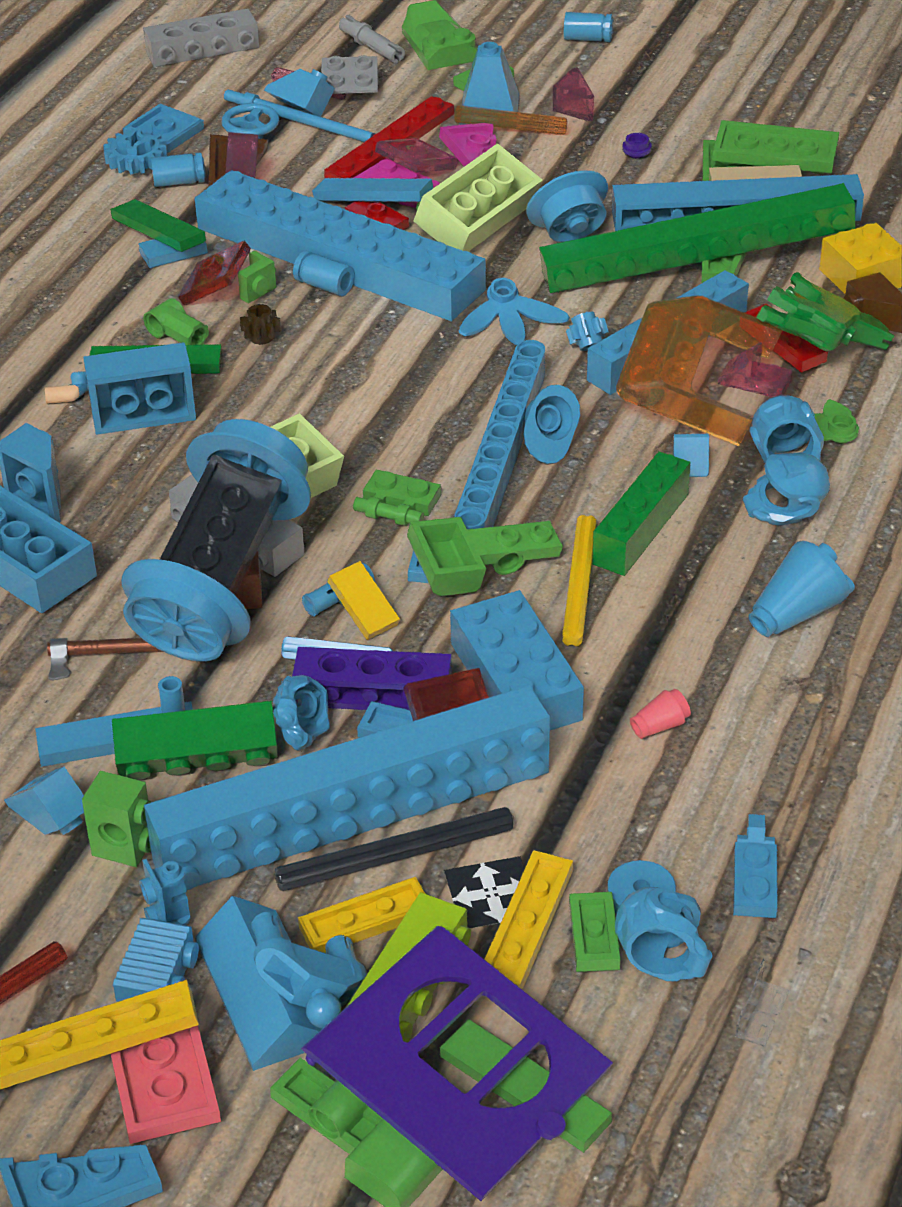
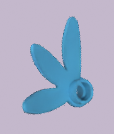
M497 278L487 289L488 301L477 307L464 319L458 332L463 336L477 334L485 330L494 321L496 316H499L503 334L510 342L518 345V343L525 341L526 337L525 327L519 313L529 319L542 323H564L570 317L565 311L555 306L518 296V289L512 280Z

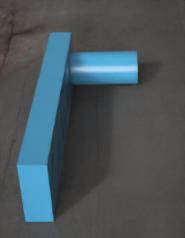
M168 676L159 681L158 690L161 707L35 728L41 767L115 754L112 719L193 710L191 701L184 703L181 680L174 676Z

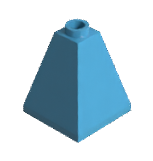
M484 42L478 45L464 88L459 125L492 122L493 127L516 128L519 107L518 88L502 46H498L495 42Z

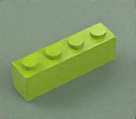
M420 892L348 1005L436 926L445 928L468 946L471 929L467 928V909ZM445 982L434 983L421 988L403 1005L399 1017V1027L404 1042H409L413 1031V1024L418 1016L423 1017L428 1012L433 992L437 985H443Z

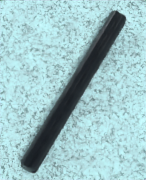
M507 807L475 814L279 866L275 869V880L280 891L291 890L508 832L513 829V817Z

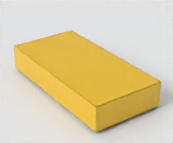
M361 561L329 575L328 584L366 640L398 625L400 618Z

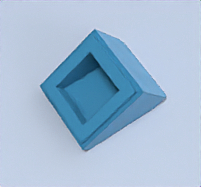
M674 434L673 456L691 462L690 477H706L709 475V434Z

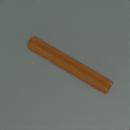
M461 105L456 106L454 111V121L456 123L493 124V127L564 135L567 132L568 120L565 117Z

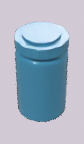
M566 12L564 18V39L599 42L604 40V42H611L614 24L612 14H606L605 16L598 13Z
M190 153L151 157L154 187L196 183V181H199V183L205 182L204 158L201 153H195V155Z
M302 251L296 258L293 267V277L295 280L341 297L350 291L354 282L355 274L351 266L309 251Z

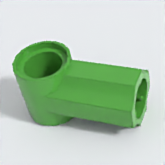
M173 298L167 299L146 312L143 316L145 327L156 338L168 335L180 343L185 342V345H204L206 338L209 336L208 326L187 315L180 302Z

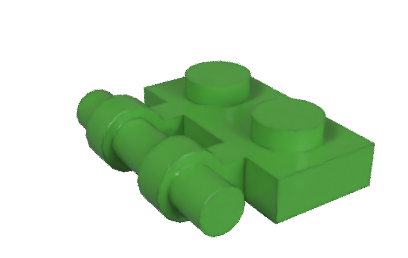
M376 469L363 489V498H355L353 510L363 512L369 518L378 519L379 517L395 520V524L408 526L410 522L423 521L424 516L430 515L441 497V484Z

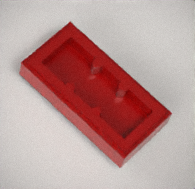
M355 201L345 207V210L365 215L382 223L391 224L393 227L402 230L409 227L408 217L380 202Z

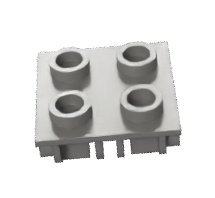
M332 56L330 58H322L321 73L328 77L326 82L335 88L333 94L378 92L377 56Z

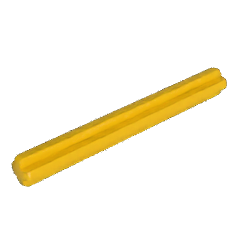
M582 514L577 518L562 632V641L566 646L574 645L577 647L583 642L593 557V531L596 529V519L592 515L585 516Z

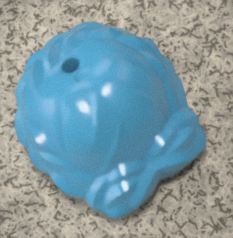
M286 676L281 681V685L277 687L278 691L273 698V715L276 718V723L282 729L284 740L294 750L299 751L311 746L318 735L330 728L328 695L326 689L309 676Z

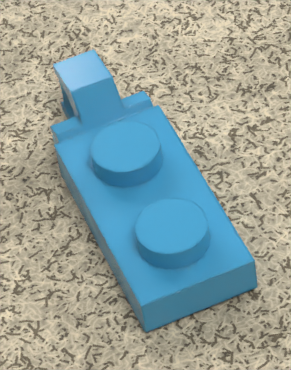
M748 814L747 835H737L734 849L733 915L776 918L777 844H775V837H765V815Z

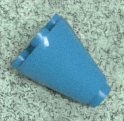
M799 541L792 546L753 605V611L749 614L752 626L761 635L769 637L773 633L779 634L841 604L847 599L848 595L854 591L855 585L835 562L837 560L835 551L825 543L817 546L811 542Z

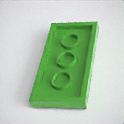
M721 120L713 149L712 161L728 165L735 163L751 166L799 165L800 170L810 171L815 174L832 173L839 141V132Z

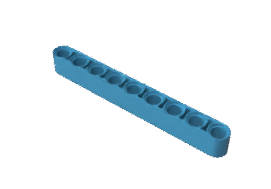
M522 341L518 343L513 353L455 512V517L462 518L467 530L494 526L524 439L526 408L540 392L545 378V346L539 341Z

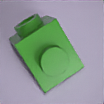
M255 250L249 253L250 266L238 272L240 299L248 304L276 288L274 261Z

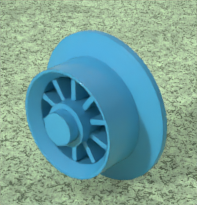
M575 171L559 176L546 183L531 197L526 209L527 217L535 226L546 228L550 238L554 241L565 242L584 238L597 230L606 218L607 212L603 201L608 193V183L603 175L595 171Z

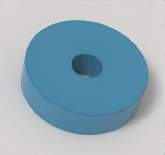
M637 860L620 865L612 872L608 880V892H612L614 912L617 914L625 898L642 887H659L675 892L676 885L673 876L661 865L650 861Z

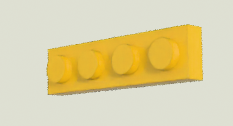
M533 850L484 959L522 990L573 873V860Z

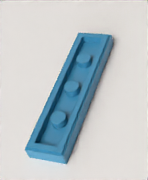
M325 178L312 190L313 197L319 201L421 202L422 196L433 189L432 179Z

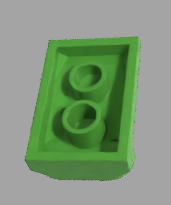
M436 0L410 4L408 6L402 25V33L427 70L474 61L477 51L475 34L467 28H462Z

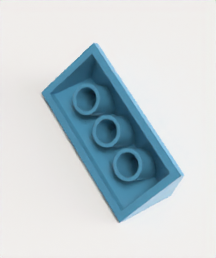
M231 896L195 936V939L251 1068L255 1071L305 1053L301 1048L323 1028L312 1025L306 1016V1008L289 1003L261 978L256 968L254 951L257 941L251 922L256 915L262 912H271L272 919L273 914H277V911ZM280 920V928L282 931L283 938L290 940Z

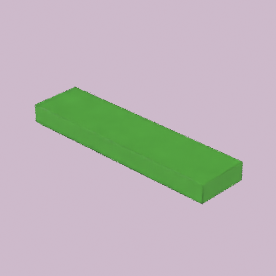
M468 1019L440 1047V1057L479 1082L512 1047ZM526 1057L492 1092L513 1106L523 1104L542 1090L548 1080L549 1071ZM584 1095L563 1117L566 1126L560 1137L584 1153L611 1124L612 1112Z

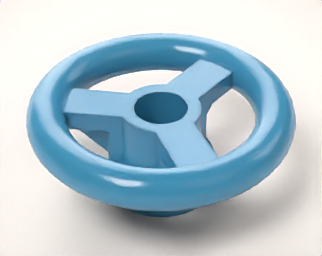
M247 103L226 111L221 122L223 128L232 135L262 139L263 135L276 128L279 123V116L273 108L267 105ZM250 112V114H246L243 117L233 118L238 114ZM262 113L270 117V121L267 124L259 121Z

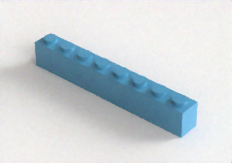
M858 174L612 185V216L615 231L844 183L855 202V221H861L864 193Z

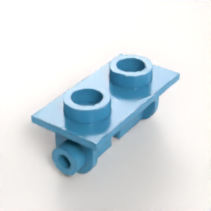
M147 859L142 860L145 878L139 880L143 897L146 903L150 905L144 908L145 917L147 919L187 926L191 916L188 897L185 894L187 890L183 867L175 861H168L161 867L152 870Z

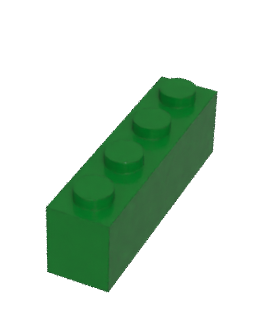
M658 451L593 531L592 565L622 576L628 573L688 496L690 461Z
M272 701L112 719L115 764L118 775L136 780L145 779L150 776V773L166 772L169 775H182L190 772L192 768L206 767L212 771L224 770L234 763L246 762L250 766H260L269 763L270 759L278 758Z

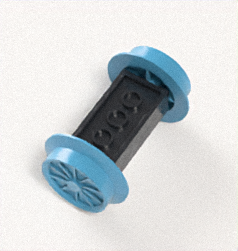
M245 419L223 421L215 427L213 432L202 434L192 440L186 452V461L191 474L198 484L160 559H145L131 563L122 575V588L128 598L123 607V614L128 625L137 635L152 646L182 659L210 661L218 658L225 646L239 643L246 638L250 631L251 621L244 605L236 597V593L271 521L296 518L303 514L310 504L311 491L306 480L308 464L301 450L289 438L277 430Z

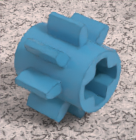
M593 311L581 313L571 318L573 325H570L569 329L566 330L570 345H579L580 351L588 350L589 347L603 340L602 337H605V334L609 333L605 318L599 319Z

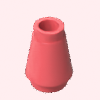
M663 690L635 716L630 718V724L635 734L640 739H643L646 736L683 725L685 718L691 715V710L688 702L679 690Z

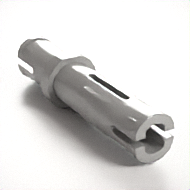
M346 15V19L343 17L340 20L339 29L354 37L356 43L360 45L365 44L394 64H397L398 60L401 61L404 58L405 50L373 31L369 24L365 22L360 23L350 15Z

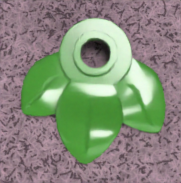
M831 399L825 403L823 413H814L815 420L824 436V441L832 440L843 444L856 439L859 433V426L856 423V419L851 415V410Z

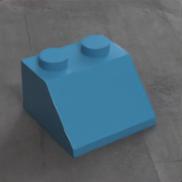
M25 423L0 440V470L3 486L11 493L60 523L61 490L52 437L47 432Z

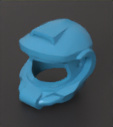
M778 395L763 402L757 408L752 420V426L750 427V434L764 463L769 455L796 450L808 441L809 444L802 453L813 455L821 461L824 436L808 402H803L802 399L790 395Z
M802 452L769 455L764 464L765 475L757 479V484L748 490L747 495L743 497V502L749 517L778 526L798 523L806 517L815 514L820 508V503L828 495L830 481L827 468L815 456ZM775 488L779 493L787 497V507H779L771 503L766 496V491Z
M642 887L629 894L620 905L615 919V932L630 963L638 970L665 981H679L680 979H693L694 977L700 978L705 975L712 959L711 951L707 949L706 943L698 934L697 928L700 922L701 909L695 898L664 888ZM683 942L686 943L688 948L684 954L672 959L664 958L666 948H673Z

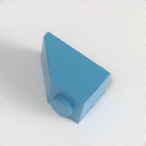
M298 69L266 85L264 91L287 105L321 117L335 88L326 82L328 77L321 72L313 69L309 73Z
M65 766L34 778L4 799L9 808L45 835L58 830L64 835L83 822L80 815L84 813L82 804L84 795Z

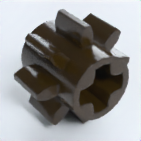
M253 305L246 310L247 317H240L241 331L244 332L245 339L250 338V341L254 344L263 345L270 343L275 339L274 332H281L280 318L277 317L276 310H271L268 305Z

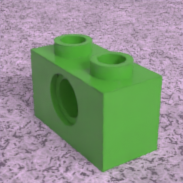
M99 771L82 798L92 856L137 868L145 853L151 852L144 809L145 804L151 803L148 800L146 782Z

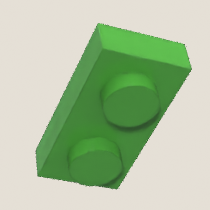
M612 892L569 894L576 972L620 970V951L618 937L615 932Z

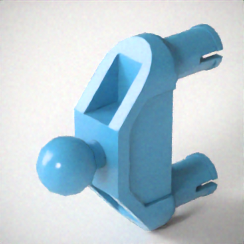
M262 912L256 915L251 922L257 941L254 961L261 978L289 1003L305 1007L306 1016L312 1025L324 1028L341 1013V1007L350 1002L368 974L365 966L356 959L352 940L349 937L345 939L344 935L334 936L327 941L325 945L326 953L291 943V940L283 938L280 920L275 913L271 919V912Z

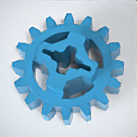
M142 129L126 130L124 135L116 133V139L108 138V144L103 145L105 163L109 164L111 170L118 168V173L128 170L130 174L140 172L143 174L146 171L145 169L149 168L152 170L151 157L168 156L166 139H162L161 134L153 135L152 130L146 133H142Z

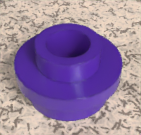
M643 133L627 135L626 140L622 144L623 152L635 159L643 158L652 149L649 137Z

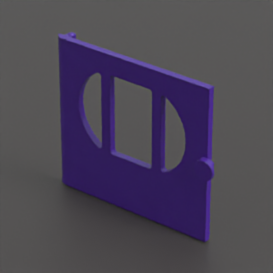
M436 926L301 1048L306 1053V1061L309 1065L314 1066L318 1063L480 1201L505 1178L542 1138L552 1140L562 1135L566 1126L563 1117L613 1064L611 1060L441 926ZM440 982H460L469 985L410 1042L403 1041L399 1027L400 1012L403 1005L415 992L423 987ZM486 996L524 1026L529 1033L469 1092L463 1093L418 1055L478 998ZM542 1044L545 1046L549 1059V1076L546 1084L535 1097L523 1104L507 1108H492L480 1105V1102L538 1045Z

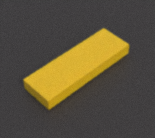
M412 877L298 917L299 929L310 949L326 953L325 945L334 936L344 935L345 939L349 937L353 943L396 929L419 893L425 894L417 878Z

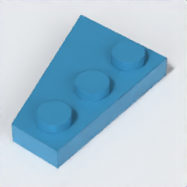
M146 1145L89 1150L84 1156L58 1158L57 1153L41 1154L37 1161L16 1163L13 1157L0 1158V1174L12 1207H125L163 1192L160 1177Z

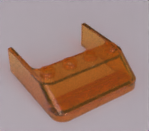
M689 296L651 302L647 305L617 381L616 391L627 402L740 446L754 416L698 394L693 390L692 381L710 335L768 359L782 330L769 323L762 322L756 317L704 296Z

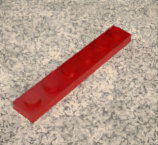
M431 96L324 169V179L354 178L381 160L393 158L453 116L454 104L446 102L439 97Z

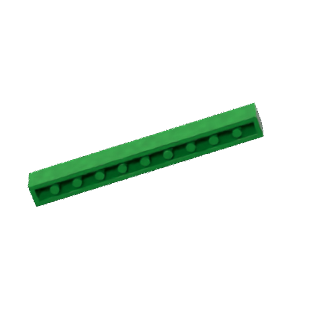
M842 183L539 247L542 274L549 293H555L855 229V202L845 184Z

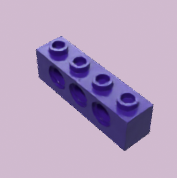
M315 647L297 648L292 676H309L320 683L327 691L328 708L367 710L371 701L418 713L438 714L449 710L452 685L451 654Z

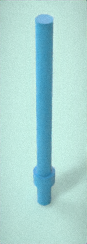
M229 89L224 93L226 101L240 105L247 103L267 105L273 108L279 117L362 142L375 135L373 132L260 99L259 95L246 92L243 94Z

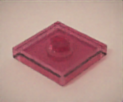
M418 138L379 141L375 148L376 153L415 173L454 170L458 162L456 157Z

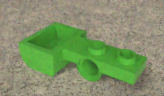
M454 517L410 522L407 532V538L433 593L439 596L472 593L479 590L486 572L485 565L492 564L496 573L507 575L520 569L525 560L558 557L563 548L550 521L467 530L462 518Z
M301 1057L270 1087V1095L273 1100L349 1154L345 1158L344 1178L384 1207H410L443 1170L338 1080L336 1082L318 1069L309 1065Z

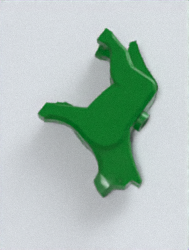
M799 272L794 273L790 279V283L795 288L790 286L784 291L776 286L767 301L788 312V314L779 312L774 308L772 309L765 304L756 317L762 322L769 323L785 332L799 336L824 351L835 350L841 343L848 346L850 341L887 350L890 344L883 341V339L891 342L895 337L881 321L869 314L860 312L857 307L845 299L809 282Z

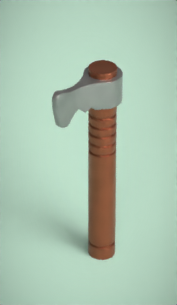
M55 638L47 642L48 656H51V668L48 678L52 681L68 678L70 670L65 665L68 663V657L75 654L92 655L98 653L117 654L163 651L152 646L142 638L99 639L93 641H68V638Z

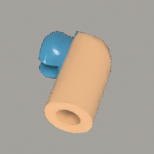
M86 371L73 372L70 376L72 384L45 387L46 403L72 402L88 391Z

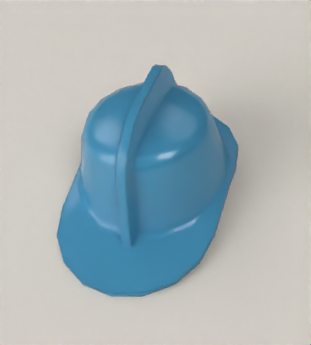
M549 385L542 389L526 408L523 433L525 445L530 454L542 463H557L564 458L578 426L580 404L576 395L569 388L562 385Z

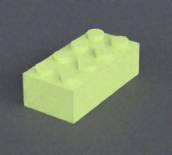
M497 143L423 195L413 222L436 241L469 252L525 211L529 200L539 190L543 180Z

